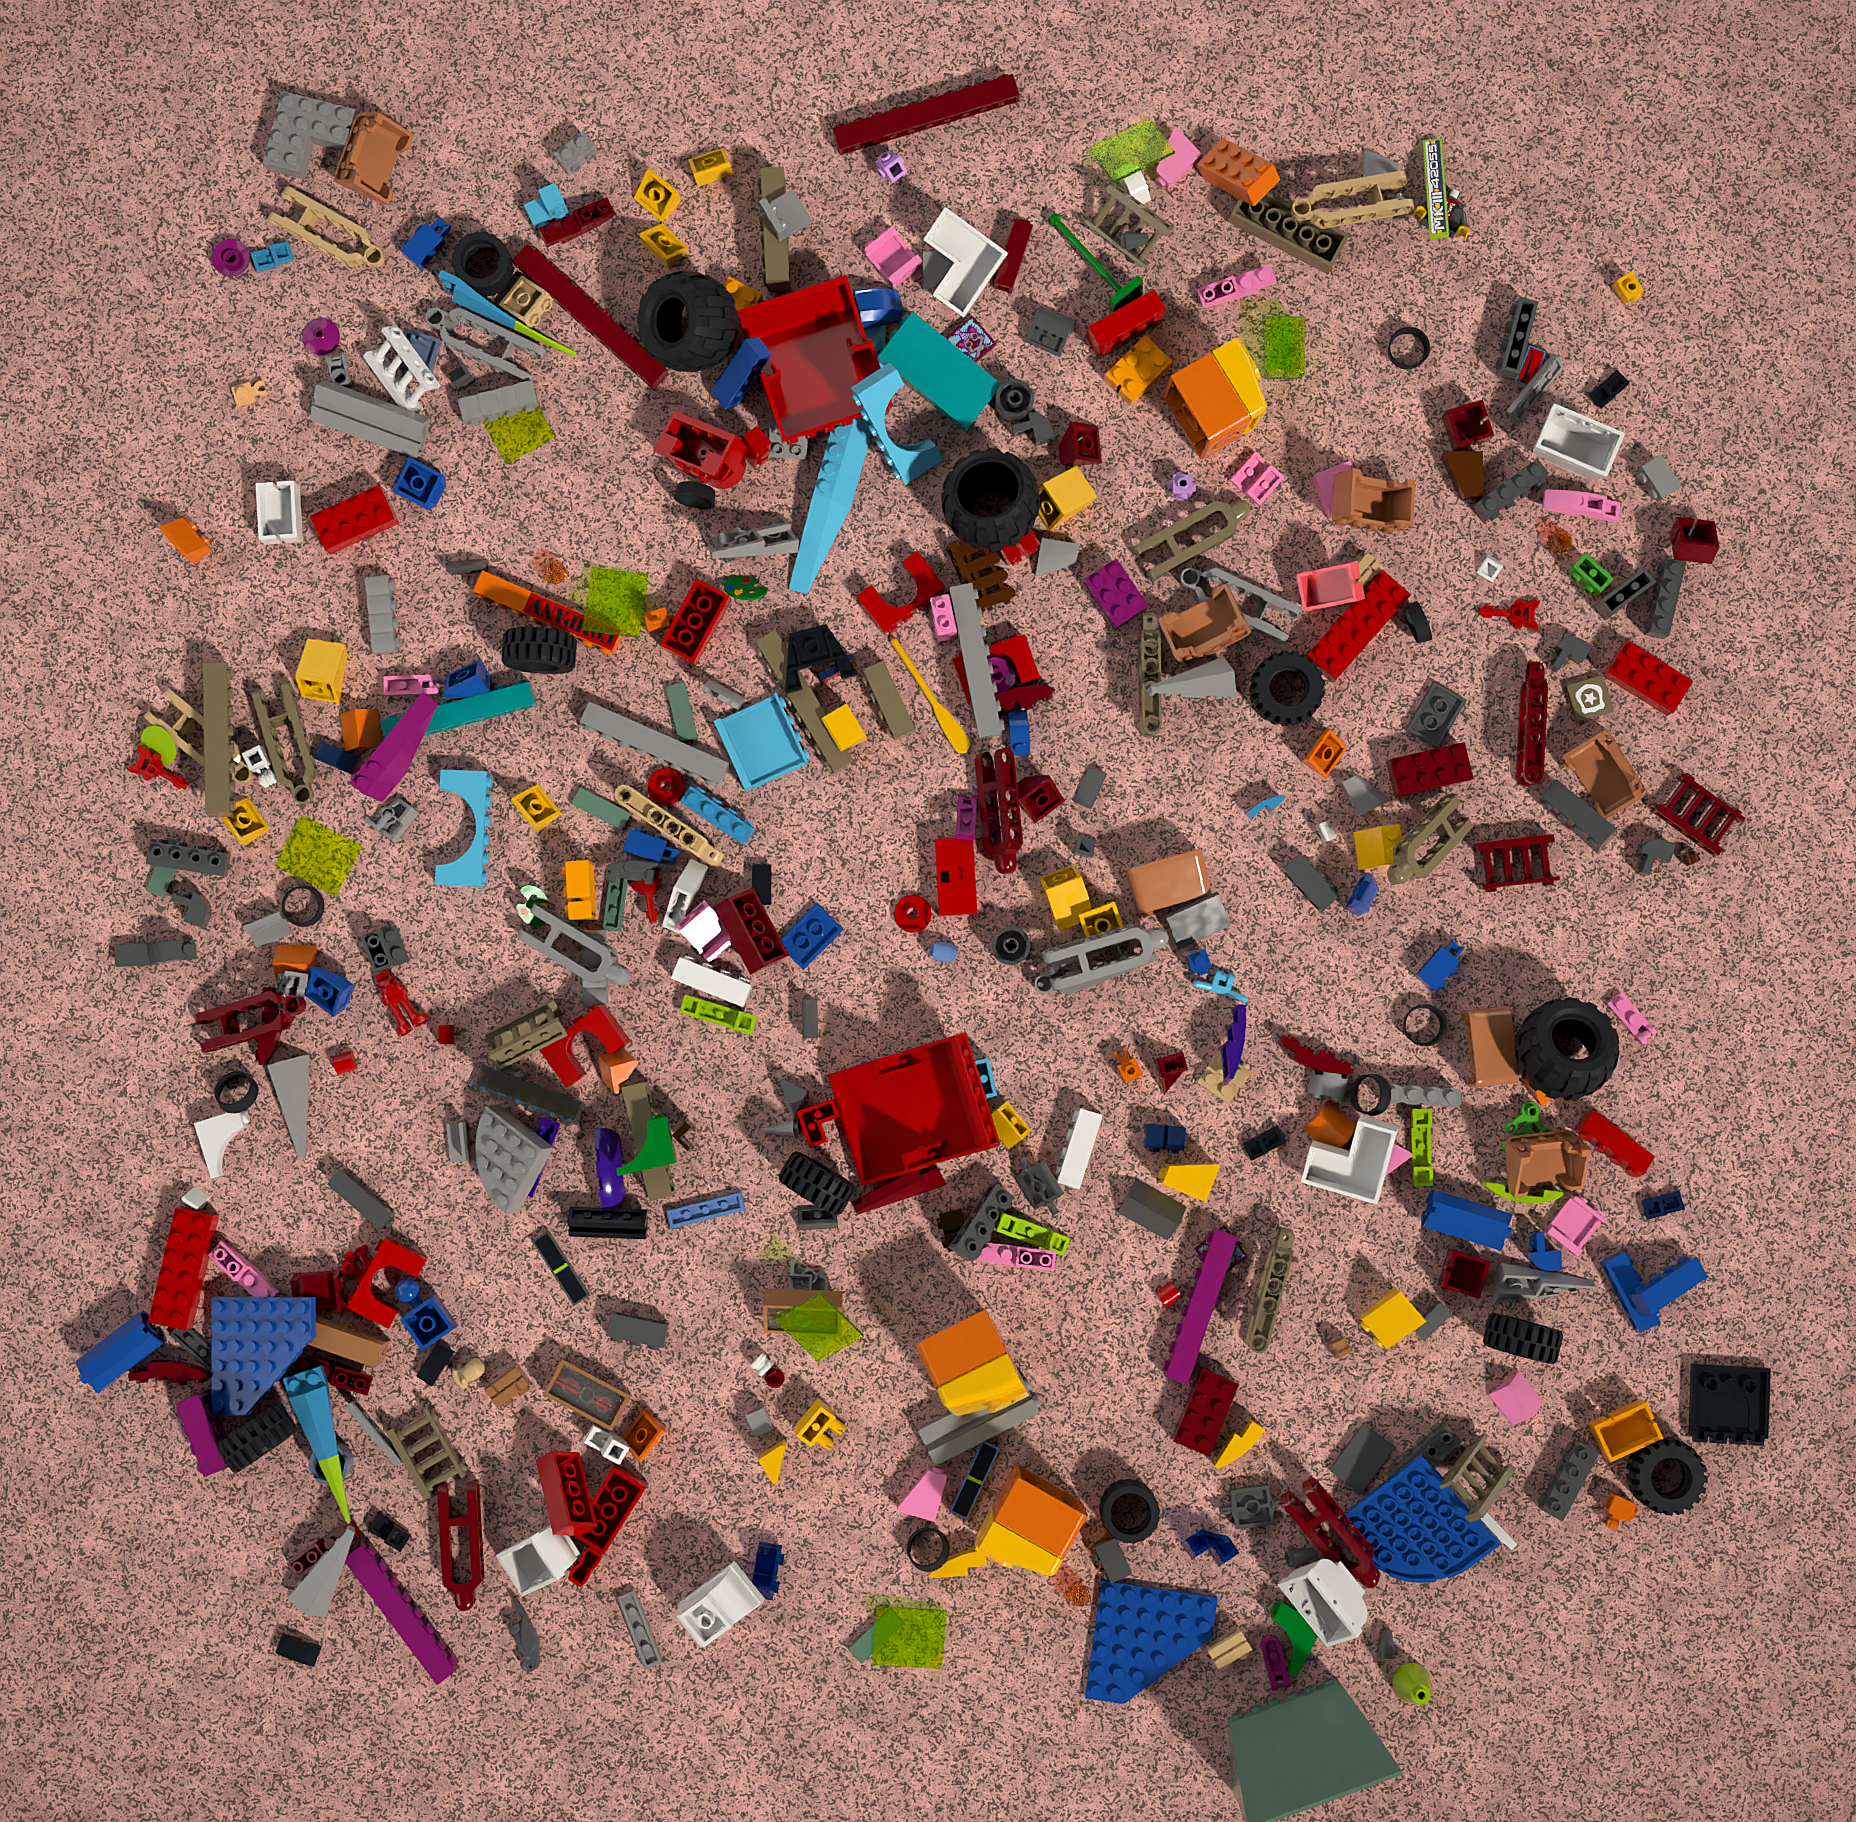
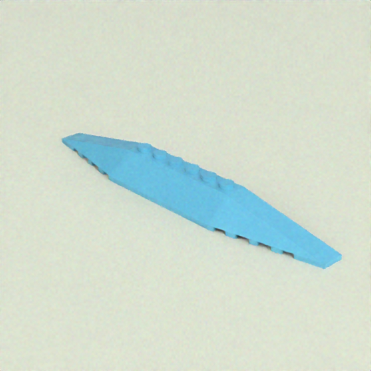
M886 325L864 329L866 338L872 339L875 352H877L882 344L885 345ZM860 418L852 420L853 424L842 427V424L834 426L835 430L830 432L789 590L804 594L808 593L851 509L872 434L868 428L870 426L869 421H860Z

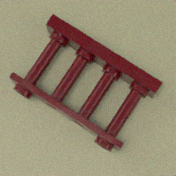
M1688 773L1678 774L1676 779L1681 783L1666 804L1655 805L1651 812L1713 857L1720 855L1723 848L1719 846V841L1734 821L1739 823L1743 822L1746 818L1741 815L1742 812L1739 809L1731 808L1695 782V778ZM1689 787L1697 794L1682 815L1677 816L1672 812V807L1685 789ZM1704 798L1712 806L1697 827H1693L1688 824V818ZM1721 810L1728 817L1713 838L1706 837L1703 830L1716 812Z
M1554 834L1474 844V852L1480 851V855H1483L1486 884L1480 885L1479 890L1485 889V893L1496 892L1499 887L1542 883V886L1554 885V881L1560 880V877H1551L1547 848L1549 843L1555 842ZM1531 845H1537V848H1540L1543 878L1532 879L1528 851ZM1513 847H1518V850H1521L1524 880L1513 881L1509 853ZM1495 849H1499V853H1502L1505 882L1494 883L1490 854Z

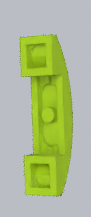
M684 995L679 1013L750 1035L753 1034L758 1018L757 1016L689 995Z
M1415 1108L1411 1112L1410 1145L1411 1154L1413 1155L1411 1157L1413 1186H1433V1166H1431L1432 1108Z
M1482 1181V1185L1492 1193L1522 1203H1544L1563 1197V1192L1540 1189L1539 1196L1526 1195L1521 1198H1514L1510 1192H1505V1184Z
M1003 1212L995 1230L1046 1250L1056 1251V1254L1064 1256L1071 1239Z

